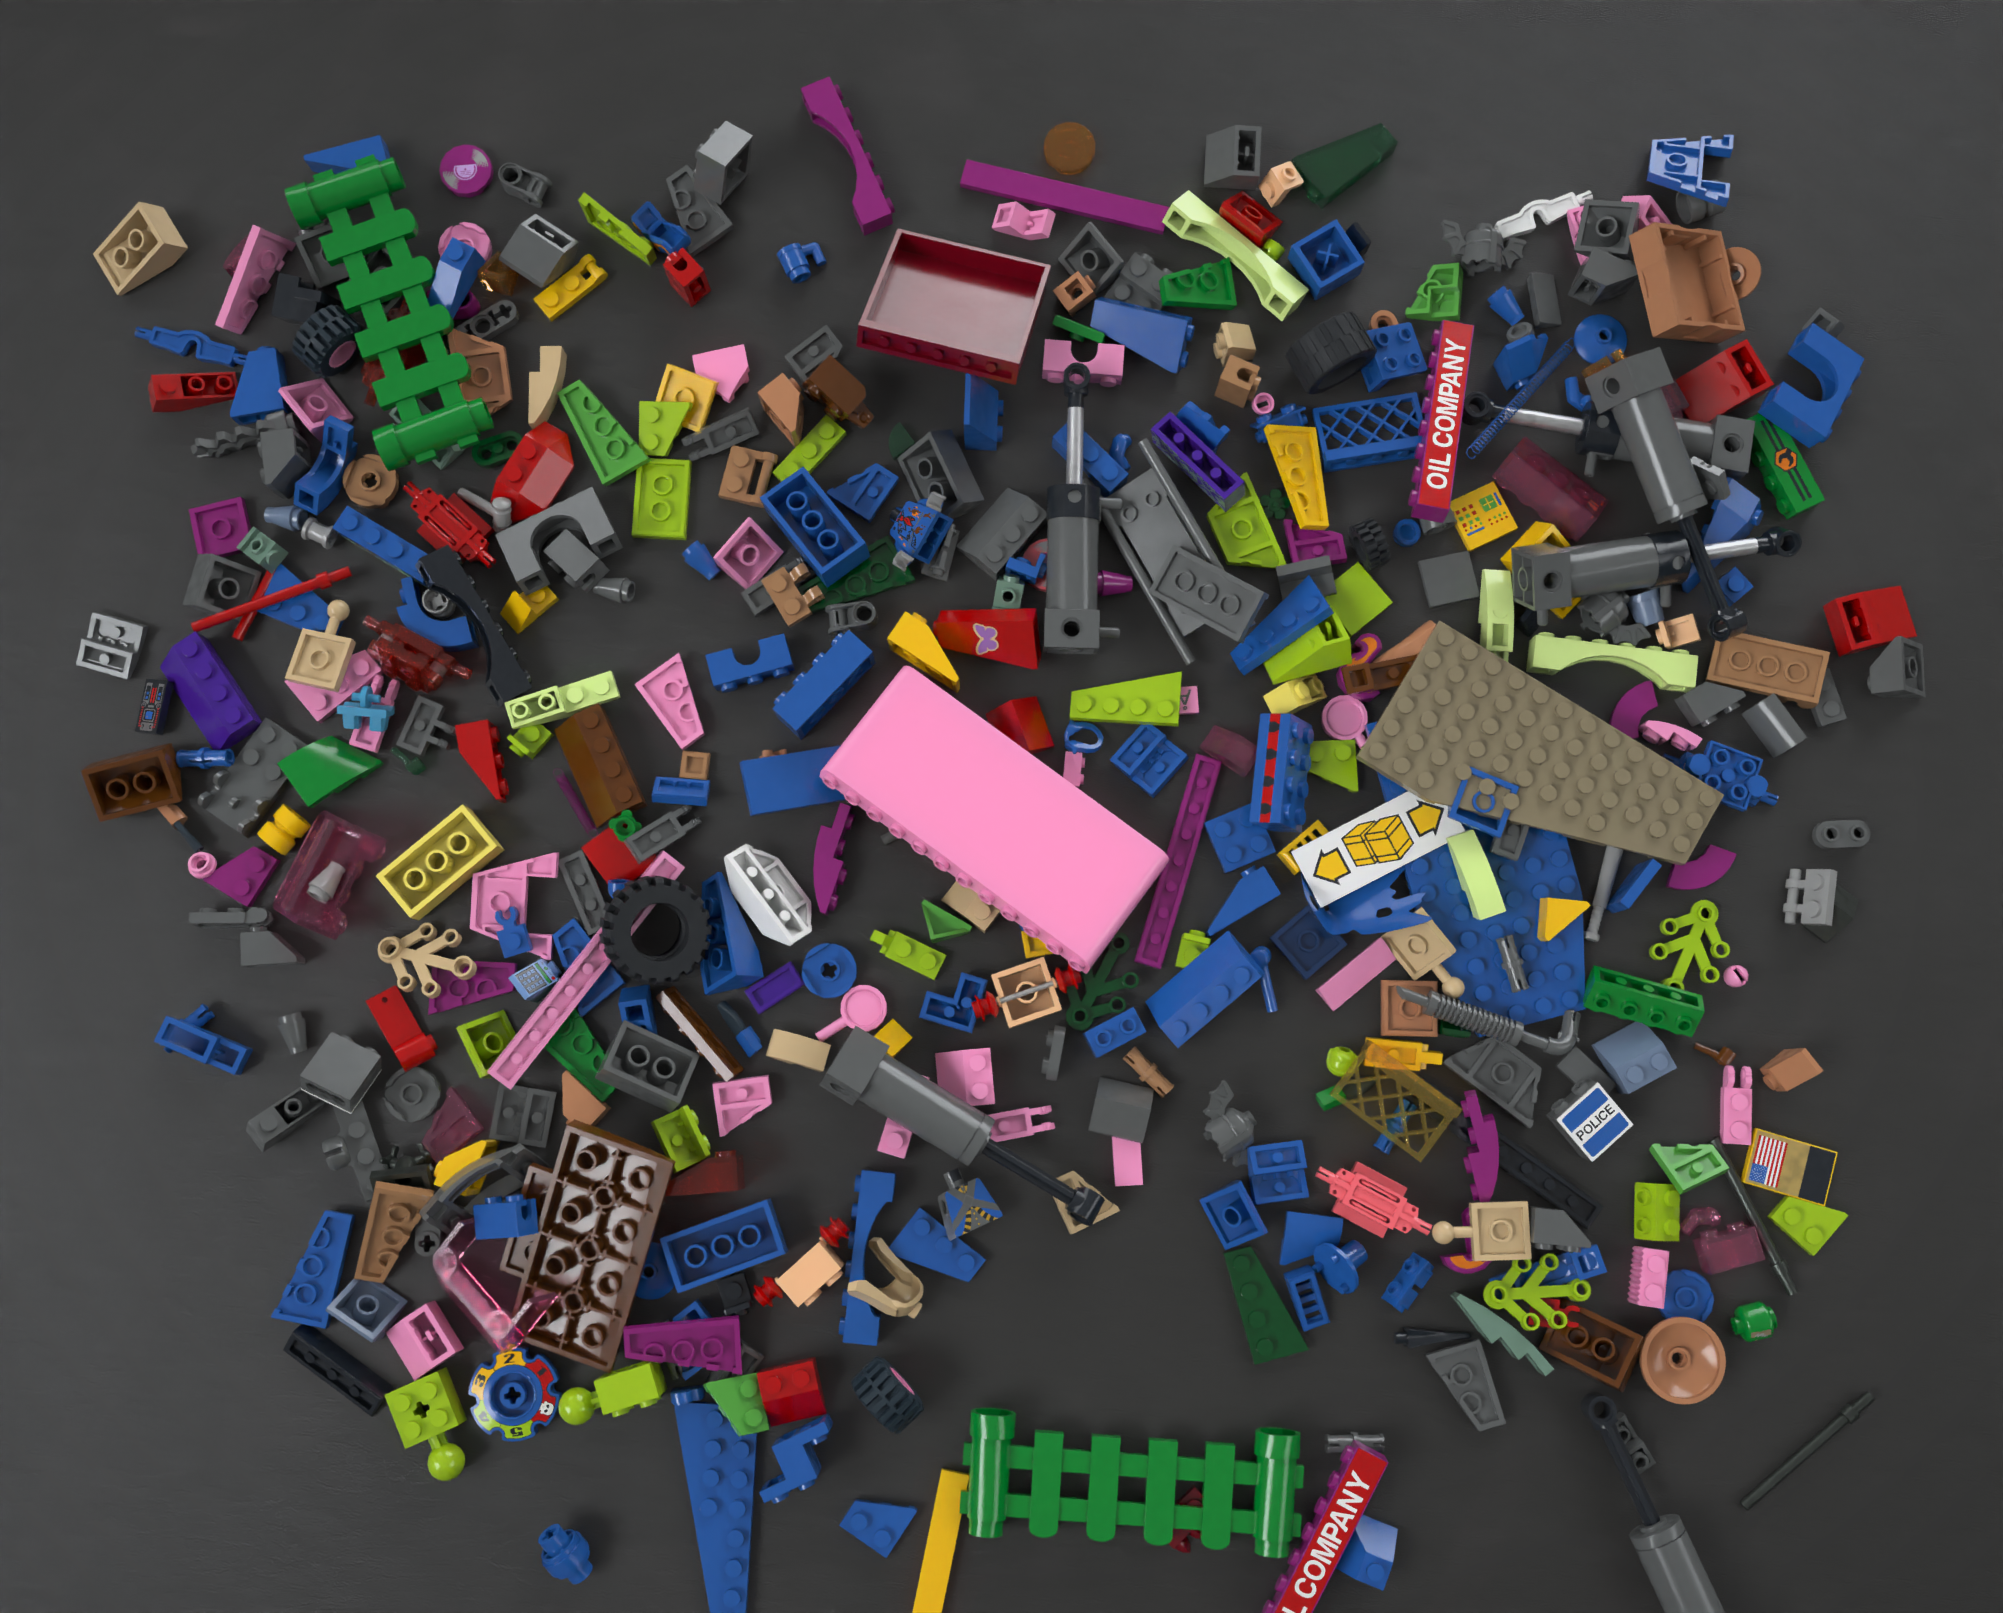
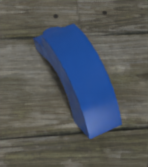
M331 415L324 420L323 440L319 456L310 471L295 483L294 505L318 515L335 499L343 486L344 471L356 456L358 443L353 441L354 426Z
M411 576L401 579L403 588L399 589L402 602L407 605L396 608L402 622L412 634L425 644L447 652H461L479 647L474 625L467 616L448 621H438L429 618L422 604L419 583Z

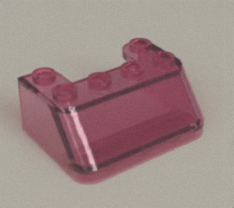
M323 810L316 817L273 902L274 910L300 926L337 940L338 936L347 927L346 914L340 908L342 904L348 901L351 894L350 888L355 879H358L362 874L364 861L372 863L376 859L379 860L385 852L387 840ZM331 861H334L344 867L346 871L341 877L333 899H329L324 904L315 900L307 893L309 889L308 884Z

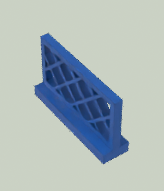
M1417 392L1312 409L1324 473L1414 459L1417 444L1422 441V436L1410 437L1402 432L1408 423L1419 430L1420 422L1423 420ZM1410 401L1412 403L1413 411L1410 415L1397 409L1400 403ZM1381 406L1389 412L1382 420L1371 413L1374 407ZM1355 410L1363 416L1356 424L1345 417L1348 411ZM1392 414L1405 421L1399 429L1387 423ZM1331 415L1337 420L1330 428L1321 423L1320 416ZM1366 418L1379 425L1373 434L1361 427ZM1340 422L1353 429L1347 438L1335 431ZM1382 427L1395 434L1391 440L1387 441L1382 440L1376 435ZM1357 431L1367 437L1368 441L1365 444L1357 445L1350 439ZM1330 435L1342 442L1339 448L1327 449L1326 441Z

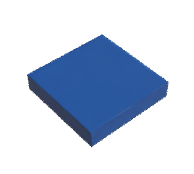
M1655 859L1637 864L1610 898L1606 909L1612 914L1629 909L1662 865Z

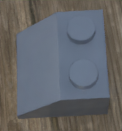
M1635 1021L1592 1044L1608 1076L1617 1084L1615 1088L1619 1094H1630L1677 1068L1664 1043L1648 1026Z

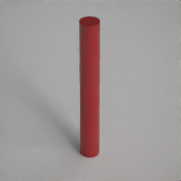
M266 571L251 601L264 596L275 571L272 574ZM258 611L242 616L232 638L242 642Z

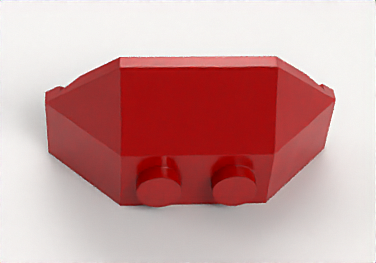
M546 421L524 435L496 479L490 503L497 497L508 498L511 501L512 508L511 524L528 519L530 516L548 509L575 468L568 434Z

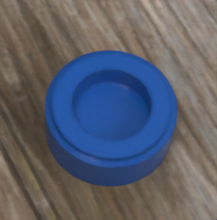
M1412 519L1399 521L1393 529L1394 541L1402 547L1413 546L1421 536L1419 524Z

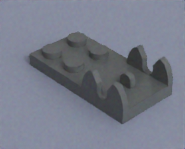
M1173 545L1148 592L1242 644L1264 600H1267L1269 594L1176 545Z
M265 717L236 757L234 764L228 770L219 771L213 776V783L216 784L211 792L206 791L202 793L198 798V805L243 836L249 838L289 783V779L277 763L295 751L307 746V744Z

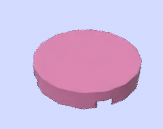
M462 222L445 230L438 244L440 258L453 237L475 248L486 260L482 269L486 267L491 259L492 245L484 229L473 223Z

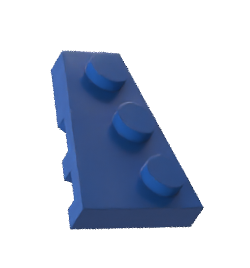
M280 563L264 596L302 583V581ZM313 591L257 610L263 615L302 630L305 628L323 633L330 618L327 613L328 604ZM344 620L340 622L336 635H338Z

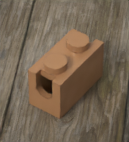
M1230 354L1214 396L1244 408L1246 401L1252 402L1262 379L1257 376L1260 367Z

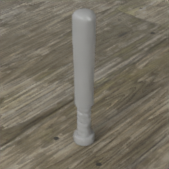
M1606 847L1592 903L1593 910L1587 931H1584V939L1598 942L1600 939L1598 930L1604 909L1608 905L1623 854L1622 849Z

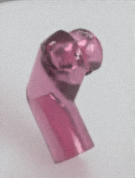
M1712 1207L1693 1208L1681 1223L1680 1231L1690 1237L1698 1225L1717 1226L1721 1221V1216Z

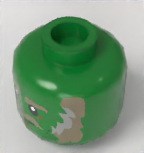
M1758 1301L1736 1307L1734 1318H1731V1326L1736 1335L1740 1334L1745 1341L1753 1342L1772 1337L1774 1329L1777 1328V1319L1770 1306L1766 1307L1765 1304Z

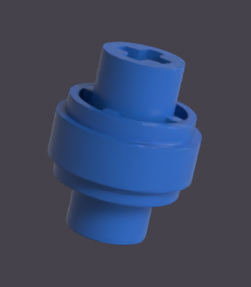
M553 1524L542 1532L538 1543L543 1548L541 1553L542 1565L549 1574L558 1579L568 1578L572 1584L584 1581L590 1575L593 1565L588 1560L590 1555L589 1544L580 1532L573 1529L563 1530L559 1524Z

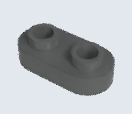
M1860 820L1824 821L1814 827L1812 839L1822 849L1857 848L1869 841L1870 829L1866 823ZM1854 829L1859 830V838L1855 837ZM1827 830L1832 831V839L1827 837Z
M1055 1025L1054 1030H1048L1046 1046H1051L1049 1057L1043 1058L1041 1073L1046 1074L1045 1080L1057 1081L1066 1031L1065 1026Z

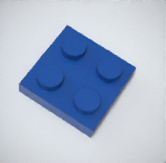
M1251 803L1204 823L1206 832L1225 874L1276 852L1267 830L1249 822Z

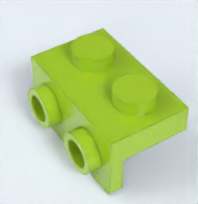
M688 1105L651 1122L666 1157L675 1161L674 1174L711 1156L709 1152L710 1143L707 1137L701 1134L697 1126L699 1124L698 1117L693 1110L689 1109Z
M1636 1182L1634 1238L1651 1241H1679L1680 1194L1673 1184Z

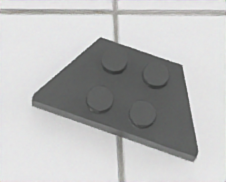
M1488 1037L1442 1061L1443 1065L1527 1128L1533 1126V1110L1538 1096L1537 1084L1540 1081L1542 1068L1515 1047L1501 1040L1498 1041L1496 1038Z

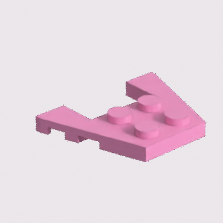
M559 852L474 873L472 879L470 929L499 940L496 932L504 930L503 925L496 921L495 912L501 910L503 917L509 919L511 917L509 908L513 906L518 910L517 925L526 924L529 876L557 878ZM528 933L533 950L527 952L541 956L540 958L545 960H552L554 951L553 934Z

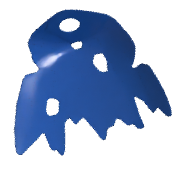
M1404 865L1328 904V911H1325L1324 907L1320 908L1304 875L1301 874L1304 894L1310 907L1324 929L1332 935L1345 934L1352 930L1360 934L1390 932L1419 925L1432 919L1429 916L1409 912L1422 903L1425 893H1417L1397 900L1392 898L1396 891L1391 889L1390 885L1405 870ZM1310 895L1316 901L1319 910L1311 902ZM1391 908V915L1381 918L1376 916L1379 909Z

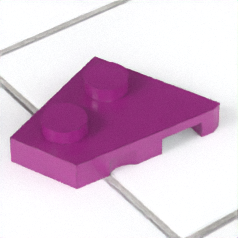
M253 846L216 869L209 877L204 878L203 881L251 908L277 868L280 860Z

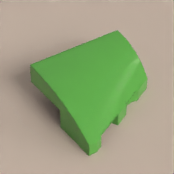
M1460 263L1432 266L1427 274L1426 282L1416 292L1418 297L1412 307H1407L1405 315L1407 318L1427 321L1460 320L1463 270Z

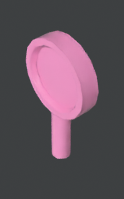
M1339 695L1331 699L1324 706L1321 713V725L1324 732L1334 740H1355L1359 748H1362L1367 740L1362 732L1365 730L1364 725L1368 722V715L1364 704L1349 695Z
M858 985L851 988L841 1001L842 1016L815 1033L819 1041L823 1042L846 1026L852 1029L858 1026L866 1032L878 1028L884 1022L887 1015V1002L884 995L877 988L870 985Z

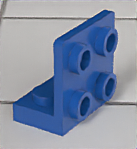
M1410 322L1366 331L1377 349L1375 357L1361 369L1368 392L1378 391L1389 380L1424 373L1427 370V365Z

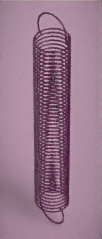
M561 775L565 780L568 781V778H567V777H565L564 775ZM556 778V781L560 783V788L564 790V795L575 804L574 807L581 813L580 816L593 829H596L595 826L590 824L592 820L588 818L589 815L584 811V806L580 804V799L576 797V792L572 790V785L567 781L564 783L560 778Z

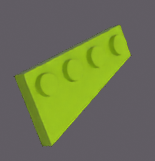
M1182 671L1072 691L1070 720L1178 726Z

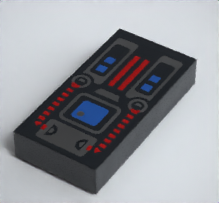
M146 679L135 732L163 736L174 685L173 682Z

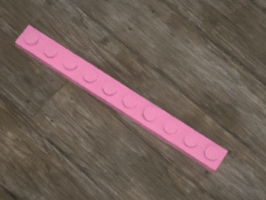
M662 850L641 877L661 876L676 880L685 867ZM656 904L645 907L637 914L632 923L631 936ZM602 927L488 1069V1074L510 1090L611 963V960L607 958L603 951L605 949L604 944L600 942L599 934L602 933Z

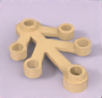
M423 923L416 931L401 939L392 936L381 940L378 945V955L385 963L392 964L398 978L397 985L404 992L413 991L417 985L416 979L407 973L403 959L412 961L422 983V993L428 998L433 999L440 995L441 986L433 980L427 965L451 971L461 980H468L476 973V963L468 956H459L452 960L433 955V953L446 946L457 947L462 940L460 933L455 929H448L442 936L435 939L437 929L431 923ZM431 928V932L428 935H424L425 931ZM455 934V939L449 942V937ZM422 939L431 941L417 950L408 948ZM396 947L395 951L390 954L391 949ZM470 966L469 970L463 974V969ZM410 979L409 985L404 987V982ZM435 985V989L428 993V989Z

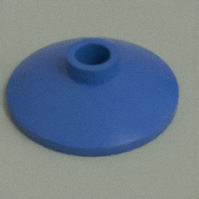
M1597 314L1585 318L1578 325L1574 333V345L1577 353L1583 360L1593 365L1605 366L1614 363L1623 355L1627 346V335L1623 326L1616 319L1608 315ZM1599 333L1604 334L1607 340H1602L1599 337Z
M651 1242L636 1292L637 1297L648 1300L665 1296L675 1286L662 1245ZM647 1266L654 1269L652 1277H647L644 1273Z

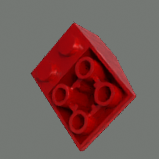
M1746 339L1679 377L1668 387L1687 419L1709 423L1717 415H1725L1762 396L1774 383Z
M1901 585L1843 596L1823 606L1839 657L1890 644L1898 636L1907 639L1917 637Z

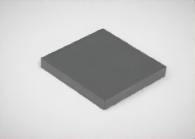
M1468 550L1418 562L1429 608L1480 597Z

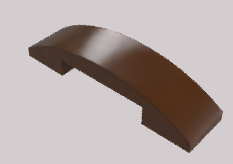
M1418 654L1371 664L1367 662L1342 667L1341 671L1347 695L1399 687Z

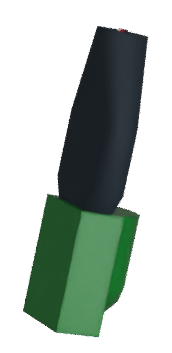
M1373 1075L1353 1077L1341 1082L1339 1085L1337 1084L1316 1093V1100L1323 1111L1345 1103L1346 1100H1352L1364 1095L1376 1084V1080Z

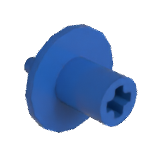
M1350 1240L1340 1249L1333 1244L1322 1243L1314 1250L1315 1264L1312 1266V1269L1315 1273L1320 1272L1325 1281L1339 1291V1293L1349 1294L1354 1292L1359 1285V1276L1356 1269L1367 1261L1368 1254L1365 1248L1356 1240Z

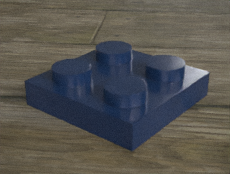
M1309 904L1269 938L1304 980H1307L1347 945L1340 935H1332L1324 929Z

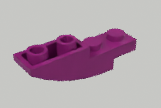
M843 803L839 805L832 829L821 825L814 853L813 874L816 899L820 912L828 916L830 910H835L839 896L835 895L838 884H844L848 872L847 869H844V861L838 860L836 857L843 854L846 840H843L846 829L851 830L855 815L851 814L852 807Z
M1474 1089L1464 1091L1466 1100L1461 1101L1464 1117L1471 1118L1473 1127L1467 1128L1471 1145H1477L1466 1148L1468 1156L1463 1157L1467 1174L1473 1173L1475 1183L1470 1184L1474 1201L1490 1202L1499 1167L1498 1133L1493 1114L1482 1116Z

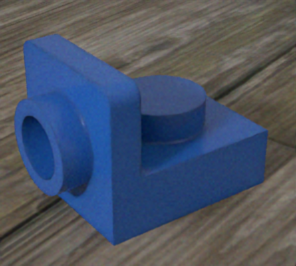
M1040 553L1036 566H1032L1031 562L1025 558L1016 557L1014 559L1009 557L1005 574L1018 575L1020 580L1035 585L1037 579H1043L1046 573L1047 563H1044L1046 554Z

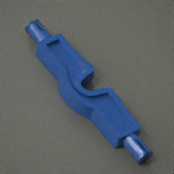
M138 326L136 327L137 331L134 333L136 338L149 340L153 347L167 350L182 357L187 355L193 344H197L196 358L206 363L220 364L233 368L235 363L245 365L247 355L239 354L235 347L214 342L205 334L195 330L176 332L154 326L153 330Z

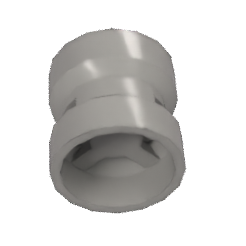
M429 589L423 594L422 604L434 617L445 619L450 617L455 611L456 604L446 597Z

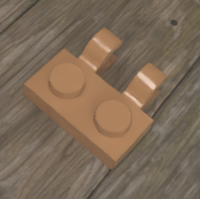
M804 562L794 567L789 573L785 567H782L761 580L789 628L812 615L809 607L825 598L818 585L809 589L804 595H801L795 584L811 576Z

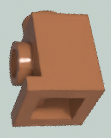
M1079 271L1053 290L1071 317L1075 316L1077 311L1097 297L1093 291L1097 288L1088 275L1082 277ZM1080 290L1083 292L1079 297L1074 298L1076 291Z

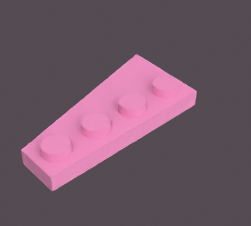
M252 225L215 325L242 335L258 308V298L268 292L271 287L269 280L275 270L280 272L285 263L282 260L288 250L292 251L296 243Z

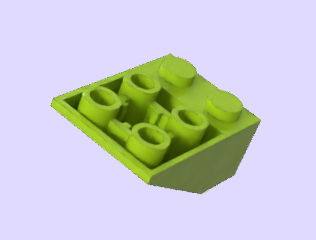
M1333 605L1330 607L1334 614L1263 662L1273 685L1352 663L1350 637Z

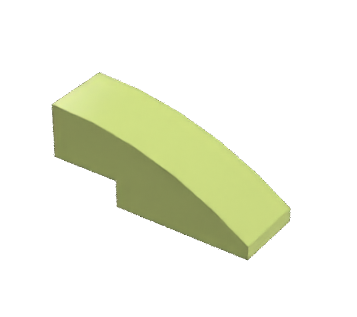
M1470 829L1447 837L1446 840L1462 890L1466 892L1473 917L1483 920L1506 912L1495 877L1474 830Z

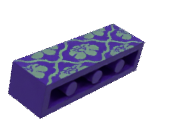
M1171 411L1151 428L1153 443L1225 512L1245 496L1244 481Z

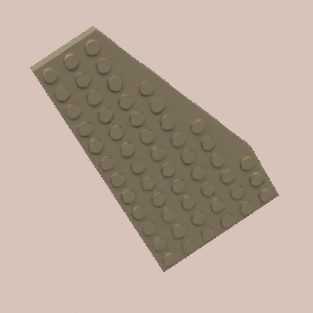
M1440 620L1435 625L1356 756V759L1425 802L1451 807L1460 782L1468 779L1458 809L1498 820L1502 817L1504 808L1511 810L1507 819L1508 823L1522 824L1562 834L1564 837L1600 846H1610L1681 866L1686 864L1724 794ZM1470 767L1519 786L1517 794L1510 793L1511 790L1495 784L1491 779H1482L1472 775ZM1479 791L1482 794L1477 796L1476 804L1482 810H1487L1491 806V799L1488 795L1492 794L1494 796V808L1487 813L1476 811L1472 805V798Z

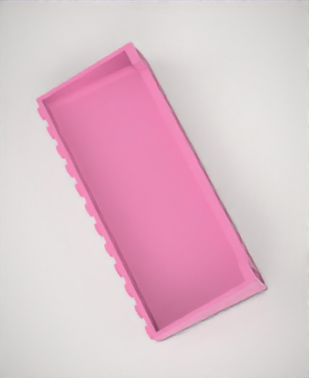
M910 666L902 667L820 772L819 777L822 778L823 783L827 787L837 789L850 804L860 806L873 821L883 823L888 827L892 835L900 839L903 838L910 843L915 852L920 855H926L933 860L934 865L938 869L949 872L961 886L972 889L984 903L995 906L1000 910L1004 918L1018 923L1023 927L1027 935L1033 938L1037 937L1045 943L1046 948L1056 955L1060 954L1068 960L1069 965L1073 969L1083 971L1085 974L1088 973L1169 862L1167 854L1162 849Z

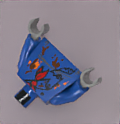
M933 491L928 498L920 499L917 503L908 501L903 509L896 507L891 511L890 520L894 522V525L890 530V535L896 540L894 545L897 551L892 563L904 572L906 567L913 562L914 558L926 564H929L954 521V519L941 513L943 501L947 497Z

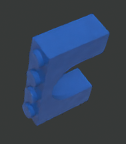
M1814 323L1796 336L1788 355L1810 369L1817 376L1822 387L1823 395L1821 402L1805 397L1783 381L1767 393L1758 411L1763 417L1808 448H1811L1818 442H1825L1833 431L1831 426L1841 415L1842 409L1840 408L1843 402L1851 395L1852 390L1850 387L1862 372L1860 367L1864 361L1863 357Z

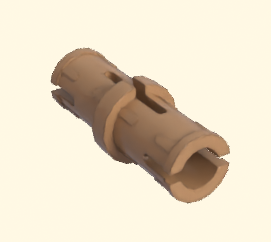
M1135 1046L1123 1057V1060L1140 1075L1139 1079L1142 1082L1146 1081L1161 1098L1174 1087L1157 1069L1158 1066L1146 1059Z

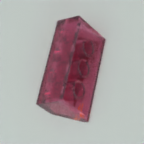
M1525 436L1492 475L1500 487L1506 490L1509 489L1522 504L1531 506L1544 521L1553 523L1559 528L1563 536L1576 542L1597 520L1609 502Z

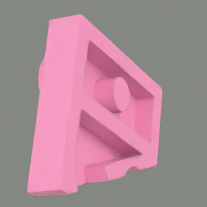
M769 1075L733 1079L728 1082L718 1081L712 1084L720 1137L725 1136L741 1123L743 1124L753 1115L772 1104Z

